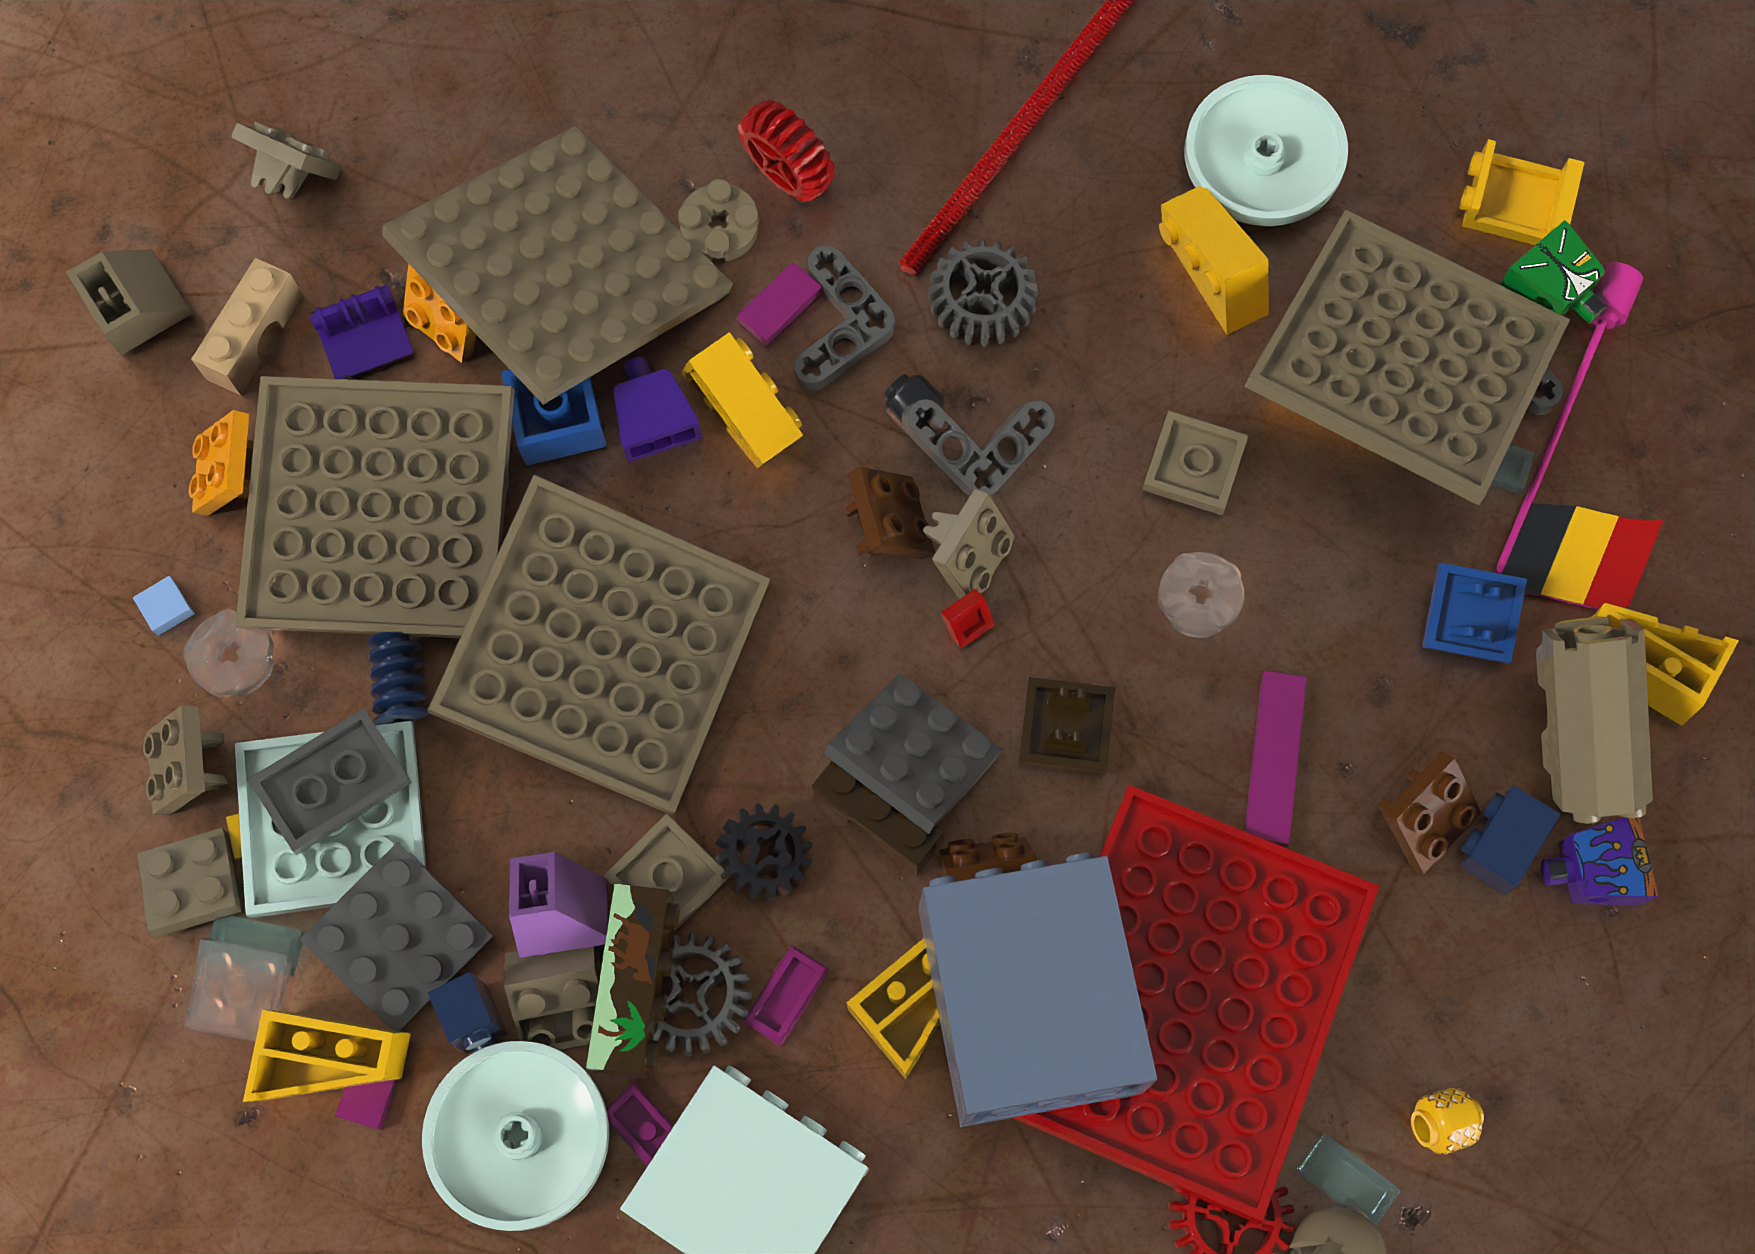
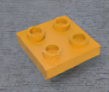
M408 263L403 316L414 328L420 329L435 341L441 350L451 354L459 362L463 363L473 356L476 333Z
M232 410L196 437L192 451L193 458L197 459L196 473L193 475L189 485V496L193 498L192 513L209 516L236 497L248 499L250 480L244 479L245 460H252L254 441L247 439L248 413Z

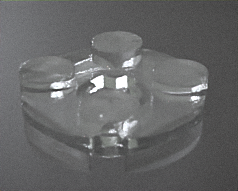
M1193 552L1179 555L1163 573L1158 587L1157 599L1161 612L1164 611L1165 616L1171 621L1170 624L1177 631L1187 636L1206 638L1218 634L1219 631L1226 629L1236 621L1243 607L1245 591L1240 578L1239 568L1235 564L1227 562L1224 558L1212 553ZM1198 585L1205 586L1207 591L1212 593V598H1206L1203 604L1196 603V596L1189 594L1190 589H1197Z
M229 609L222 610L202 622L194 630L189 642L183 649V657L187 662L188 671L193 680L208 693L220 697L235 694L242 696L255 691L267 680L274 664L272 660V646L274 647V643L269 632L264 629H242L235 626L236 612ZM235 645L240 646L236 651V654L239 656L236 662L233 663L230 660H226L223 664L221 663L220 659L223 657L222 652L225 648Z

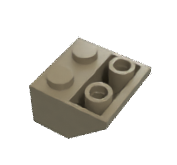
M152 249L102 251L66 272L103 334L120 355L125 354L193 314Z
M596 946L519 958L518 951L505 953L504 988L519 1041L540 1043L557 1050L590 1044L602 968Z

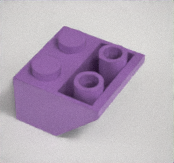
M556 852L511 858L509 918L519 958L605 945L609 923L607 880Z

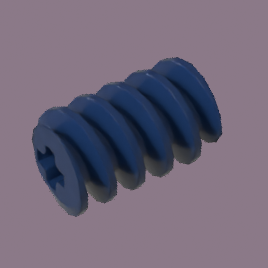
M382 632L369 637L367 645L372 651L369 652L368 661L370 665L374 666L370 669L369 677L371 681L375 682L370 688V694L376 699L373 701L371 709L377 715L373 720L374 725L406 721L414 723L416 719L427 716L428 710L426 708L415 707L416 702L427 698V693L414 690V686L426 682V677L420 674H413L412 671L425 665L424 660L411 657V654L423 649V644L417 641H410L408 634L403 632Z

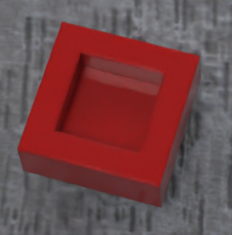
M976 589L940 612L951 639L960 649L995 626L985 598Z

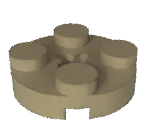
M713 180L708 185L692 192L678 212L681 234L710 261H712V258H725V261L735 260L747 253L757 240L759 217L754 200L744 190L730 185L725 180ZM716 216L727 217L726 223L728 226L724 229L719 225L714 228L710 227L712 218Z

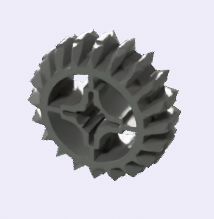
M983 237L979 240L978 247H972L966 240L962 244V252L951 247L948 251V259L940 258L937 262L938 271H933L930 276V284L932 286L928 289V298L930 301H933L931 303L932 314L939 315L938 324L940 328L951 326L950 335L953 339L963 333L965 334V343L967 345L973 341L974 337L981 338L980 343L984 348L988 345L989 338L994 337L1001 345L1005 339V332L1015 338L1019 334V326L1027 327L1030 323L1029 314H1033L1036 311L1037 301L1035 299L1038 297L1039 287L1034 283L1036 280L1034 269H1027L1028 260L1026 256L1015 259L1017 251L1014 246L1006 251H1002V243L999 239L994 243L993 247H987ZM961 278L964 282L963 288L965 290L961 292V297L955 301L950 290L954 283ZM1011 284L1015 290L1016 298L1006 307L1003 303L1004 297L1002 295L1005 293V288Z
M696 932L689 933L687 946H682L678 934H674L671 936L674 948L670 974L673 980V989L667 997L664 1020L671 1015L676 1017L683 1012H691L700 1019L704 1026L685 1030L670 1026L664 1021L656 1022L654 1040L661 1042L665 1036H668L665 1049L670 1053H674L679 1041H683V1053L686 1056L692 1055L694 1042L699 1041L702 1052L707 1054L711 1051L708 1038L714 1036L719 1045L724 1046L727 1044L725 1036L720 1032L725 1026L735 1034L740 1031L738 1024L731 1018L733 1014L742 1018H746L749 1014L748 1009L738 1005L737 1001H747L752 998L750 990L738 989V986L750 981L748 972L733 973L740 968L743 961L740 956H735L725 961L731 950L727 943L722 944L714 952L715 938L712 935H708L702 947L698 946L699 940ZM687 959H701L712 963L716 968L710 972L706 970L701 974L691 975L686 973L678 962ZM679 976L683 977L687 985L691 984L694 989L697 984L701 986L697 991V996L703 1011L700 1012L694 1003L690 1004L688 999H686L685 1003L680 1002L685 993L683 991L684 987L678 979ZM726 979V1001L721 1012L715 1018L708 1007V998L718 988L717 984Z

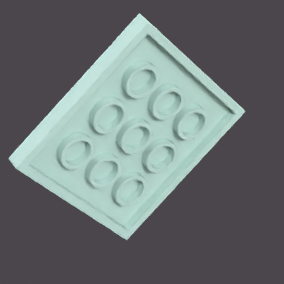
M412 721L375 725L412 783L298 855L293 853L247 779L323 732L235 743L245 910L247 917L256 918L330 908L397 842H400L426 867L415 734Z

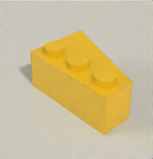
M1198 186L1161 204L1162 223L1159 224L1161 236L1166 244L1171 245L1226 335L1269 315L1268 258L1207 188L1204 189L1202 186Z
M729 332L691 358L681 372V375L688 383L693 379L706 396L703 402L710 411L715 409L728 426L726 428L727 432L758 469L803 436L799 430L802 427V423L791 407L787 406L784 408L776 398L775 394L778 393V390L768 374L765 372L759 374L750 360L754 357L747 344L741 338L735 340Z
M1604 603L1592 616L1608 617L1609 626L1621 627L1620 619H1631L1644 628L1648 706L1681 726L1704 706L1739 640L1729 637L1719 640L1698 634L1699 629L1686 625L1680 629L1658 622V617Z
M924 938L846 1002L848 1011L905 1080L940 1024Z
M262 1010L243 1102L267 1101L402 1079L411 1033L283 1010Z

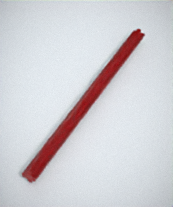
M1107 0L1104 2L1098 12H1096V15L1087 23L1088 25L1085 26V29L1079 33V36L1076 37L1077 39L1065 51L1066 53L1060 57V60L1049 71L1046 78L1037 86L1038 88L1034 90L1035 92L1026 100V103L1023 104L1024 106L1018 110V113L1009 122L1010 124L1003 129L1004 131L995 139V142L989 147L990 149L984 153L978 164L972 168L973 171L969 172V175L966 176L967 178L961 182L955 193L949 197V200L940 209L941 211L934 216L935 218L931 220L932 222L929 223V226H926L920 237L911 245L912 248H909L908 252L902 257L903 259L899 260L901 264L899 268L903 272H908V274L917 277L916 273H920L919 269H924L922 265L926 266L925 261L929 262L928 258H932L931 254L935 255L934 250L938 251L937 247H941L939 243L943 244V239H947L945 236H950L948 232H953L952 229H955L954 224L958 225L957 221L961 222L960 217L964 218L963 214H967L966 210H970L968 206L972 207V203H976L974 199H979L977 195L981 196L980 192H984L983 188L987 189L986 185H990L989 181L992 182V178L996 177L994 174H998L997 170L1001 171L1000 166L1004 167L1003 163H1007L1006 159L1010 160L1009 156H1013L1011 152L1015 153V149H1018L1017 145L1021 146L1020 141L1024 142L1023 138H1027L1026 135L1030 134L1029 131L1035 128L1034 124H1038L1037 120L1040 121V117L1044 116L1043 113L1046 114V110H1049L1048 106H1052L1051 103L1055 102L1054 99H1058L1057 96H1060L1059 92H1063L1062 88L1066 89L1065 85H1069L1068 82L1072 81L1071 78L1077 75L1076 71H1080L1079 68L1083 67L1082 64L1088 61L1087 57H1091L1090 54L1094 53L1093 50L1099 47V44L1102 43L1101 40L1105 39L1104 36L1106 37L1107 33H1110V30L1113 29L1112 26L1118 23L1117 19H1121L1120 16L1124 15L1123 12H1126V9H1129V6L1132 5L1131 2L1135 0Z

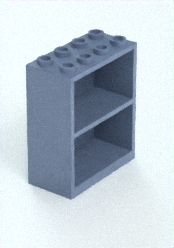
M1079 853L1067 857L1066 863L1049 866L1048 861L1039 860L1023 864L1021 871L1003 874L1001 868H992L977 872L975 879L957 881L956 876H945L931 880L929 887H923L918 910L960 1127L1143 1094L1157 1080L1107 856L1094 858L1093 853Z

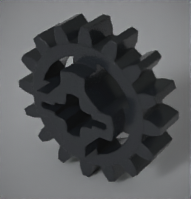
M757 803L752 808L751 816L742 808L735 815L736 821L728 819L722 827L727 834L720 835L715 843L725 850L717 854L715 862L726 863L727 865L725 871L720 875L722 879L733 877L736 880L732 891L736 893L744 886L749 889V900L753 901L759 892H763L768 902L776 897L777 890L785 897L792 891L791 883L799 885L804 880L805 876L800 870H806L811 865L812 860L803 856V854L812 848V842L801 841L800 836L806 831L805 825L796 828L791 825L795 814L791 812L785 818L779 816V806L775 804L768 813H764L761 803ZM754 826H767L771 829L758 830ZM785 839L789 845L791 855L786 851ZM771 840L772 844L768 848L767 857L765 859L762 858L756 865L755 860L759 856L760 848ZM736 850L741 853L743 867L737 858ZM769 874L775 879L756 878V875Z

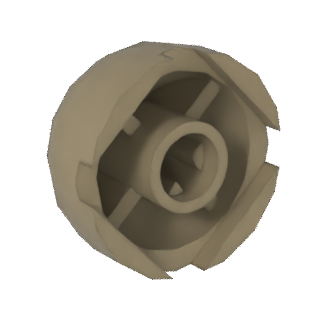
M1348 1205L1343 1207H1323L1310 1213L1297 1228L1289 1247L1292 1248L1290 1254H1387L1384 1238L1377 1227L1369 1220L1367 1214L1359 1208Z

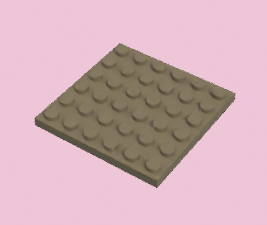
M576 126L383 225L382 236L542 404L559 396L730 294L733 285L702 252L696 250L681 234V231Z
M1345 209L1244 387L1480 505L1570 319Z
M261 376L235 626L242 629L353 634L403 632L408 634V636L460 638L502 546L515 394L513 387L502 385Z
M533 475L428 708V713L673 815L752 626L770 578Z

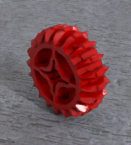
M768 99L767 101L762 100L757 106L754 105L745 113L746 116L743 117L738 125L740 141L744 144V150L751 156V161L758 166L761 173H764L771 182L780 190L785 191L789 197L794 196L801 202H810L816 196L819 197L835 177V166L830 159V152L823 146V141L818 139L814 129H810L805 124L804 119L796 116L792 109L787 110L784 104Z
M1286 1186L1273 1191L1266 1211L1267 1216H1264L1262 1223L1257 1224L1247 1221L1233 1225L1235 1231L1231 1232L1228 1229L1229 1223L1227 1220L1221 1219V1216L1209 1213L1226 1211L1225 1209L1212 1204L1196 1203L1197 1197L1173 1188L1178 1195L1185 1198L1184 1203L1172 1201L1168 1204L1169 1210L1182 1212V1219L1173 1220L1168 1223L1169 1229L1183 1228L1186 1235L1174 1241L1176 1248L1185 1247L1190 1243L1193 1250L1188 1254H1234L1240 1235L1244 1230L1250 1229L1266 1232L1258 1247L1249 1254H1275L1271 1250L1273 1247L1281 1251L1289 1250L1290 1244L1278 1237L1280 1232L1293 1233L1295 1231V1225L1282 1222L1281 1216L1294 1213V1205L1287 1204L1280 1207L1277 1199L1289 1193ZM1195 1218L1207 1221L1216 1228L1218 1244L1220 1245L1219 1253L1212 1250L1203 1241L1197 1230Z

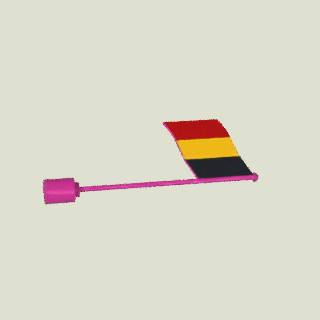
M1611 262L1603 266L1605 274L1593 289V292L1608 306L1592 322L1596 325L1595 331L1494 573L1527 579L1524 595L1541 596L1591 609H1599L1604 603L1626 609L1629 608L1664 520L1628 519L1578 506L1532 503L1604 329H1612L1626 323L1643 282L1642 274L1634 267L1624 263Z

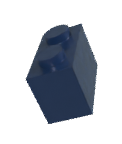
M1515 785L1502 795L1498 792L1494 793L1482 812L1488 819L1480 831L1476 828L1472 829L1460 848L1466 855L1459 866L1504 895L1519 885L1560 816V813Z
M471 972L427 992L448 1042L465 1053L470 1051L474 1053L485 1047L498 1044V1038L508 1033L487 985Z

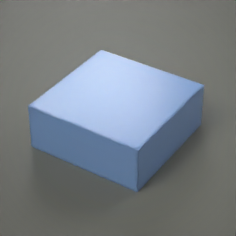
M170 575L133 597L151 630L157 636L195 614L178 584Z

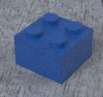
M510 369L501 371L504 386H512L515 390L512 424L517 447L526 466L607 447L591 376L547 403L542 404Z

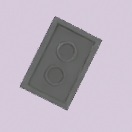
M364 708L247 779L295 855L300 854L412 783Z

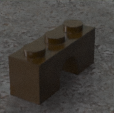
M833 761L829 763L812 784L813 797L846 823L852 821L866 830L881 844L882 850L916 876L944 841V831L936 826L928 834Z

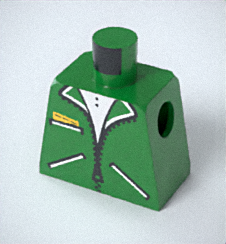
M1565 220L1509 268L1500 283L1501 286L1562 316L1573 309L1588 324L1593 322L1608 306L1592 292L1605 274L1604 267Z

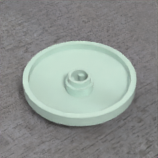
M1254 75L1238 78L1220 86L1201 102L1193 114L1187 131L1184 148L1185 163L1195 188L1198 186H1202L1204 189L1207 188L1233 219L1251 225L1278 226L1302 220L1318 211L1330 200L1345 172L1348 160V141L1339 115L1319 93L1289 78L1273 75Z
M509 1041L494 1044L474 1052L458 1063L444 1077L434 1092L426 1111L422 1130V1150L426 1170L441 1198L451 1209L472 1223L502 1231H524L542 1227L560 1219L574 1209L587 1196L596 1183L605 1163L609 1144L608 1114L605 1102L594 1080L576 1061L561 1051L544 1044L528 1041Z

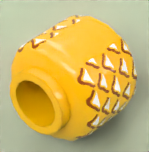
M1446 1088L1423 1096L1417 1101L1414 1113L1411 1116V1126L1416 1139L1421 1145L1428 1147L1437 1154H1448L1475 1144L1480 1138L1484 1121V1114L1480 1104L1460 1088Z

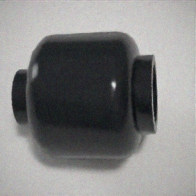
M903 374L890 385L883 395V398L886 400L884 404L885 415L907 436L909 435L903 429L901 419L902 413L908 405L924 399L934 401L942 409L945 404L943 395L922 375L909 377L907 374ZM929 410L924 412L916 411L915 413L919 417L916 423L917 427L928 426L934 431L926 421L930 416Z

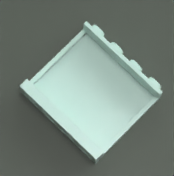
M728 1065L724 1072L713 1066L620 1210L685 1254H815L860 1181L868 1173L869 1168L862 1164L866 1155L845 1141H842L839 1147L835 1146L823 1138L827 1129L806 1115L803 1116L800 1122L785 1113L789 1104L768 1090L761 1097L747 1087L751 1079L732 1066Z

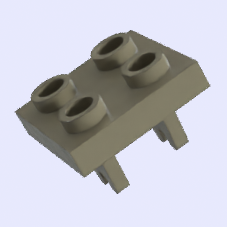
M258 121L254 122L253 127L237 122L231 138L257 149L251 185L260 188L263 181L266 180L265 192L268 194L280 192L282 186L285 185L283 196L292 199L309 173L337 180L342 165L329 160L331 152L311 143L302 142L296 139L297 136L277 127L272 128Z
M974 489L959 515L934 512L932 519L938 526H925L923 528L925 535L940 545L932 561L959 599L974 589L980 594L988 589L993 573L1002 558L1009 554L1015 538L990 495Z
M181 705L148 730L144 738L143 751L145 757L149 759L150 776L146 784V794L148 799L152 801L153 815H170L204 791L220 790V786L228 784L227 775L210 774L203 771L202 749L217 748V744L224 743V734L200 731L198 706Z

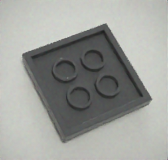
M899 673L828 743L823 754L930 834L992 766L1003 749Z
M397 842L300 940L391 1030L400 1031L430 1001L427 992L448 983L494 934L400 842Z

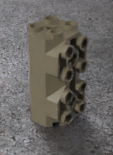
M1589 617L1560 621L1555 624V628H1547L1542 631V644L1536 649L1538 684L1546 691L1548 720L1547 728L1541 734L1543 767L1551 775L1552 800L1563 812L1573 813V820L1575 822L1595 823L1600 821L1601 817L1619 815L1625 818L1642 817L1646 814V805L1653 801L1644 628L1631 619H1620L1621 627L1609 626L1608 617Z

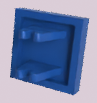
M1438 563L1422 648L1511 664L1527 579Z

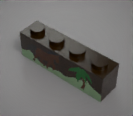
M614 884L586 1066L593 1073L648 1079L649 1069L657 1068L660 1041L654 1040L656 1022L664 1021L667 1004L666 994H660L663 976H670L673 964V949L667 948L670 930H677L680 915V905L674 903V897L667 889Z

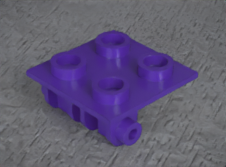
M388 284L381 287L378 285L374 286L375 289L357 296L353 294L349 299H339L340 302L322 309L318 307L316 311L311 312L310 319L315 330L318 331L335 379H344L346 375L353 378L414 355Z

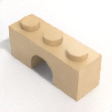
M254 258L191 359L206 380L242 396L262 363L258 357L257 348L263 331L270 323L284 328L303 297L292 275Z

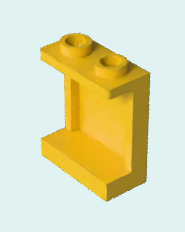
M1490 139L1487 140L1482 152H1474L1468 169V175L1474 176L1472 186L1467 185L1465 187L1459 209L1465 210L1463 227L1536 245L1564 220L1569 224L1571 223L1585 162L1568 158L1564 167L1560 170L1494 153L1496 141Z

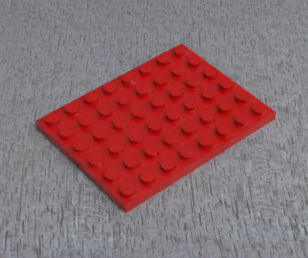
M1128 785L1099 857L1107 856L1157 1080L1143 1094L1014 1117V1119L1260 1224L1263 1222L1379 885Z

